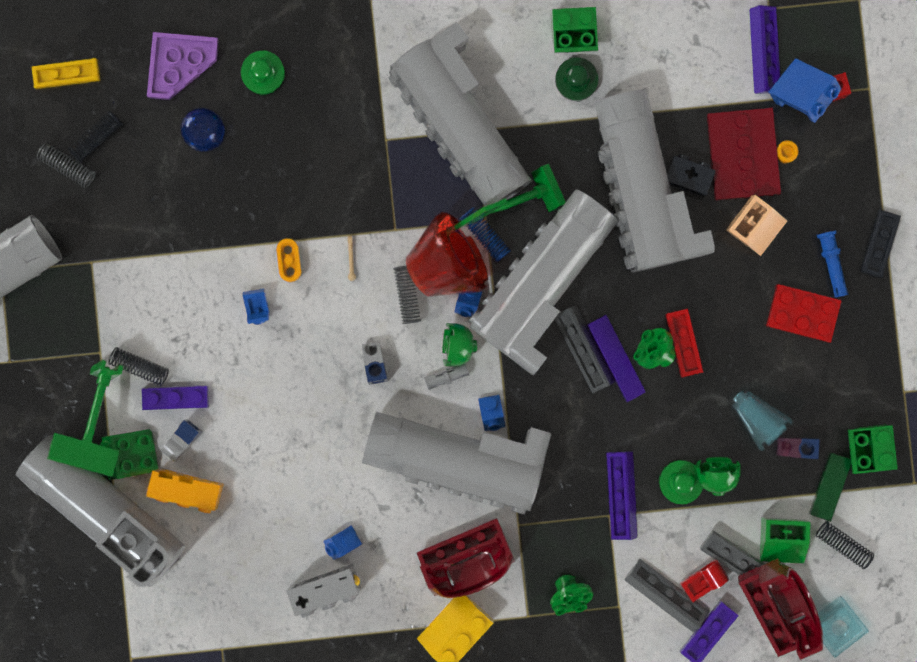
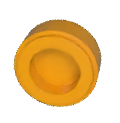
M783 141L777 146V157L780 162L790 163L797 158L798 147L794 142Z

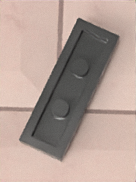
M712 530L700 547L701 551L718 560V562L738 575L764 565L763 562L714 530Z

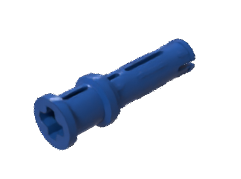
M836 230L816 236L820 239L822 247L821 256L826 259L834 297L848 295L838 255L841 250L837 247L835 239Z

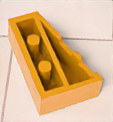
M160 468L152 471L146 497L154 498L164 503H177V506L190 508V506L197 507L200 512L211 513V511L218 509L224 484Z

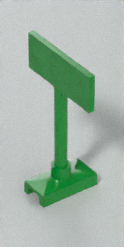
M549 164L541 166L531 173L537 185L533 190L484 206L454 226L455 230L473 224L488 214L503 211L534 198H543L548 212L564 205L566 201Z
M101 360L93 365L90 371V375L98 377L96 382L98 386L83 440L54 433L47 460L112 477L119 451L93 444L92 438L106 387H109L111 380L122 374L124 366L119 365L110 369V367L105 366L107 361Z

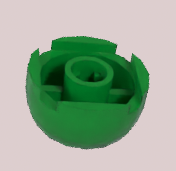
M446 323L449 329H444L442 353L447 354V359H443L444 366L464 365L471 359L472 353H476L477 340H473V334L468 327L457 323Z
M727 457L706 458V463L702 464L700 460L696 464L698 482L702 488L712 492L715 496L725 495L726 492L731 491L738 484L741 465L738 461H736V464L731 463V458Z

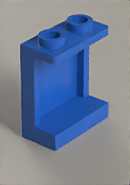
M795 58L770 89L769 94L779 106L782 107L784 104H787L806 114L810 121L815 123L824 114L830 103L837 98L841 87L835 77Z

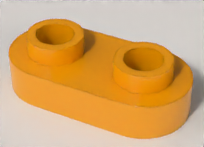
M283 239L276 248L279 274L286 282H295L302 273L299 247L292 239ZM287 246H290L292 248V252L290 254H286L284 252V249ZM294 268V274L289 276L287 270Z

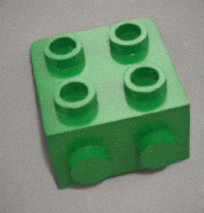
M150 429L102 437L100 446L119 451L113 476H108L109 480L148 474L158 469L153 433Z

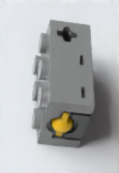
M353 564L291 585L286 592L294 615H301L304 618L314 614V611L322 607L323 610L334 607L338 601L343 600L344 603L355 600L361 590L360 578L356 575Z

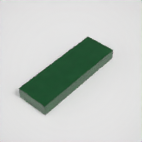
M834 453L829 454L809 511L810 515L831 522L851 466V459Z

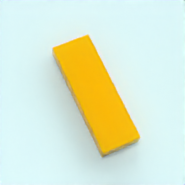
M96 58L32 66L35 89L100 81L98 60Z

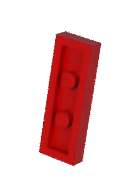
M688 309L665 314L669 331L673 338L680 376L686 377L703 373Z

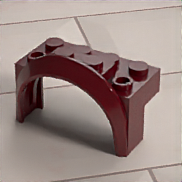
M497 518L417 552L421 564L420 569L428 589L434 596L438 595L444 598L463 597L481 591L500 580L508 572L511 564L516 562ZM480 552H483L482 554H480V555H478V556H476V557H474V558H472V559H470V560H467V561H465V562H462V563H460V564H457V565L452 566L453 564H455V563H457V562H459V561H462V560H464V559H466V558H469V557H471V556H473V555H476V554H478V553H480ZM489 553L492 555V558L496 565L495 567L492 563ZM447 571H449V574H450V576H451V579H452L454 585H451V582H450L449 577H448V575H447Z
M777 558L738 576V583L778 657L796 650L799 659L802 660L823 651V630L816 606L802 578L793 568L781 564ZM770 591H771L772 594L774 595V597H775V599H776V601H777V603H778V605H779V607H780V609H781V611H782V613H783L785 619L783 618V616H782V614H781V612H780L778 606L776 605V603H775V601H774V599H773V597H772ZM805 615V618H803V619H801V620H798V621H796V622H794V623H791V622H790V621H792V620H794V619H796V618H799V617Z

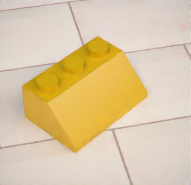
M468 596L453 598L417 637V640L437 662H459L493 624V619Z

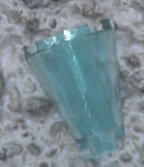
M741 391L733 399L735 401L733 404L734 409L760 451L765 450L763 447L765 443L770 446L787 430L785 426L787 423L792 425L794 422L791 418L750 391L746 393Z

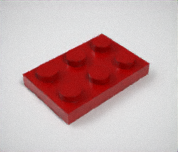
M777 284L766 327L831 343L842 300Z

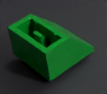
M596 7L552 9L551 28L554 53L598 51Z
M877 425L848 430L853 474L897 469L893 425Z
M761 517L759 560L761 562H771L778 558L781 563L804 564L810 545L811 522L805 519Z

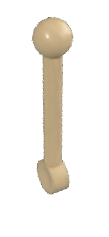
M348 236L350 270L348 279L350 281L356 279L353 264L352 236Z

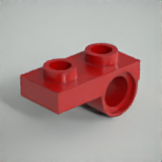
M714 560L682 581L680 585L690 600L695 602L711 590L723 586L729 581V577L718 560Z

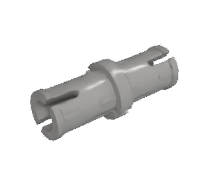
M466 364L449 369L443 368L442 371L424 377L428 390H431L446 383L447 385L452 384V381L469 376Z

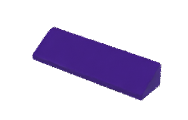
M758 5L749 10L754 93L767 94L780 78L777 13L774 6Z
M607 315L587 324L625 401L629 402L645 393Z
M608 452L607 469L611 540H633L638 537L633 452Z

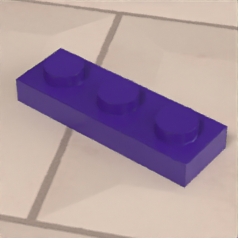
M208 386L141 388L142 410L209 408Z
M720 601L704 620L700 629L695 631L679 652L691 662H702L739 615Z

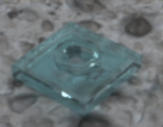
M839 596L818 613L823 630V645L834 658L869 632L842 596ZM837 620H842L847 625V631L845 630L840 636L832 632V624Z

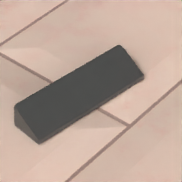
M574 305L558 313L555 321L592 394L613 384L615 379L578 306Z
M641 559L636 562L624 579L692 632L700 629L710 612L698 602H692L685 592Z

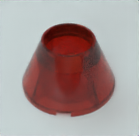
M440 212L434 217L406 256V266L411 279L417 288L428 297L476 293L487 288V285H485V281L488 280L486 265L471 235L467 237L461 229L455 230L454 226L459 221L447 212Z

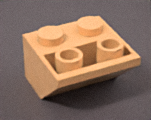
M752 195L727 227L726 231L761 256L786 224L787 220L759 197Z

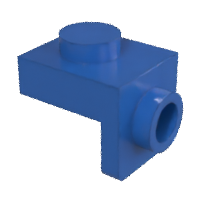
M463 280L454 312L463 317H472L478 309L484 286Z
M265 289L243 292L242 296L247 312V323L259 325L268 321L270 311Z
M494 395L479 398L478 402L484 431H497L504 428L505 420L500 396Z
M352 525L323 541L326 553L333 560L346 555L362 545Z

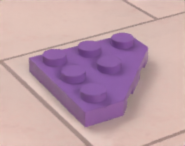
M153 32L147 97L171 100L217 61L219 39Z

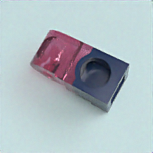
M778 438L777 455L819 459L820 439Z

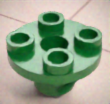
M257 51L250 54L244 60L241 67V77L249 90L259 95H264L276 91L281 86L285 78V70L281 60L275 54L269 51Z
M656 328L652 331L646 330L642 334V340L638 345L637 351L634 353V360L645 369H652L659 365L662 367L671 365L676 356L675 347L672 345V335L663 328Z
M678 460L668 464L659 476L661 492L673 503L688 504L697 499L703 488L697 479L696 466L688 461Z
M564 575L555 582L557 592L551 598L550 604L556 615H563L573 611L579 613L587 609L586 604L592 599L593 591L588 584H577L575 576Z

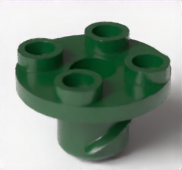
M579 57L564 61L557 69L555 75V85L559 93L564 98L576 102L589 98L595 92L599 80L595 66L590 61Z

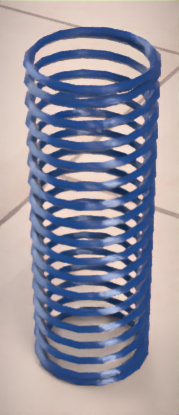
M475 207L471 208L467 213H465L460 218V220L462 221L466 216H468L475 209ZM484 218L475 225H467L468 230L473 232L472 235H475V238L478 237L479 243L482 242L481 245H484L486 251L491 253L490 256H493V259L496 258V262L500 261L511 251L509 249L505 252L509 247L501 251L507 244L498 249L504 241L495 247L502 239L492 245L500 236L489 243L497 236L495 234L487 240L495 231L484 238L493 230L492 228L485 233L491 227L489 226L482 231L489 223L479 229L486 220L476 227Z

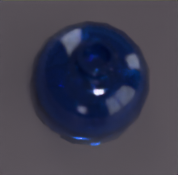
M196 108L188 112L183 118L181 135L185 143L193 150L211 151L217 148L223 141L225 125L221 117L213 110Z

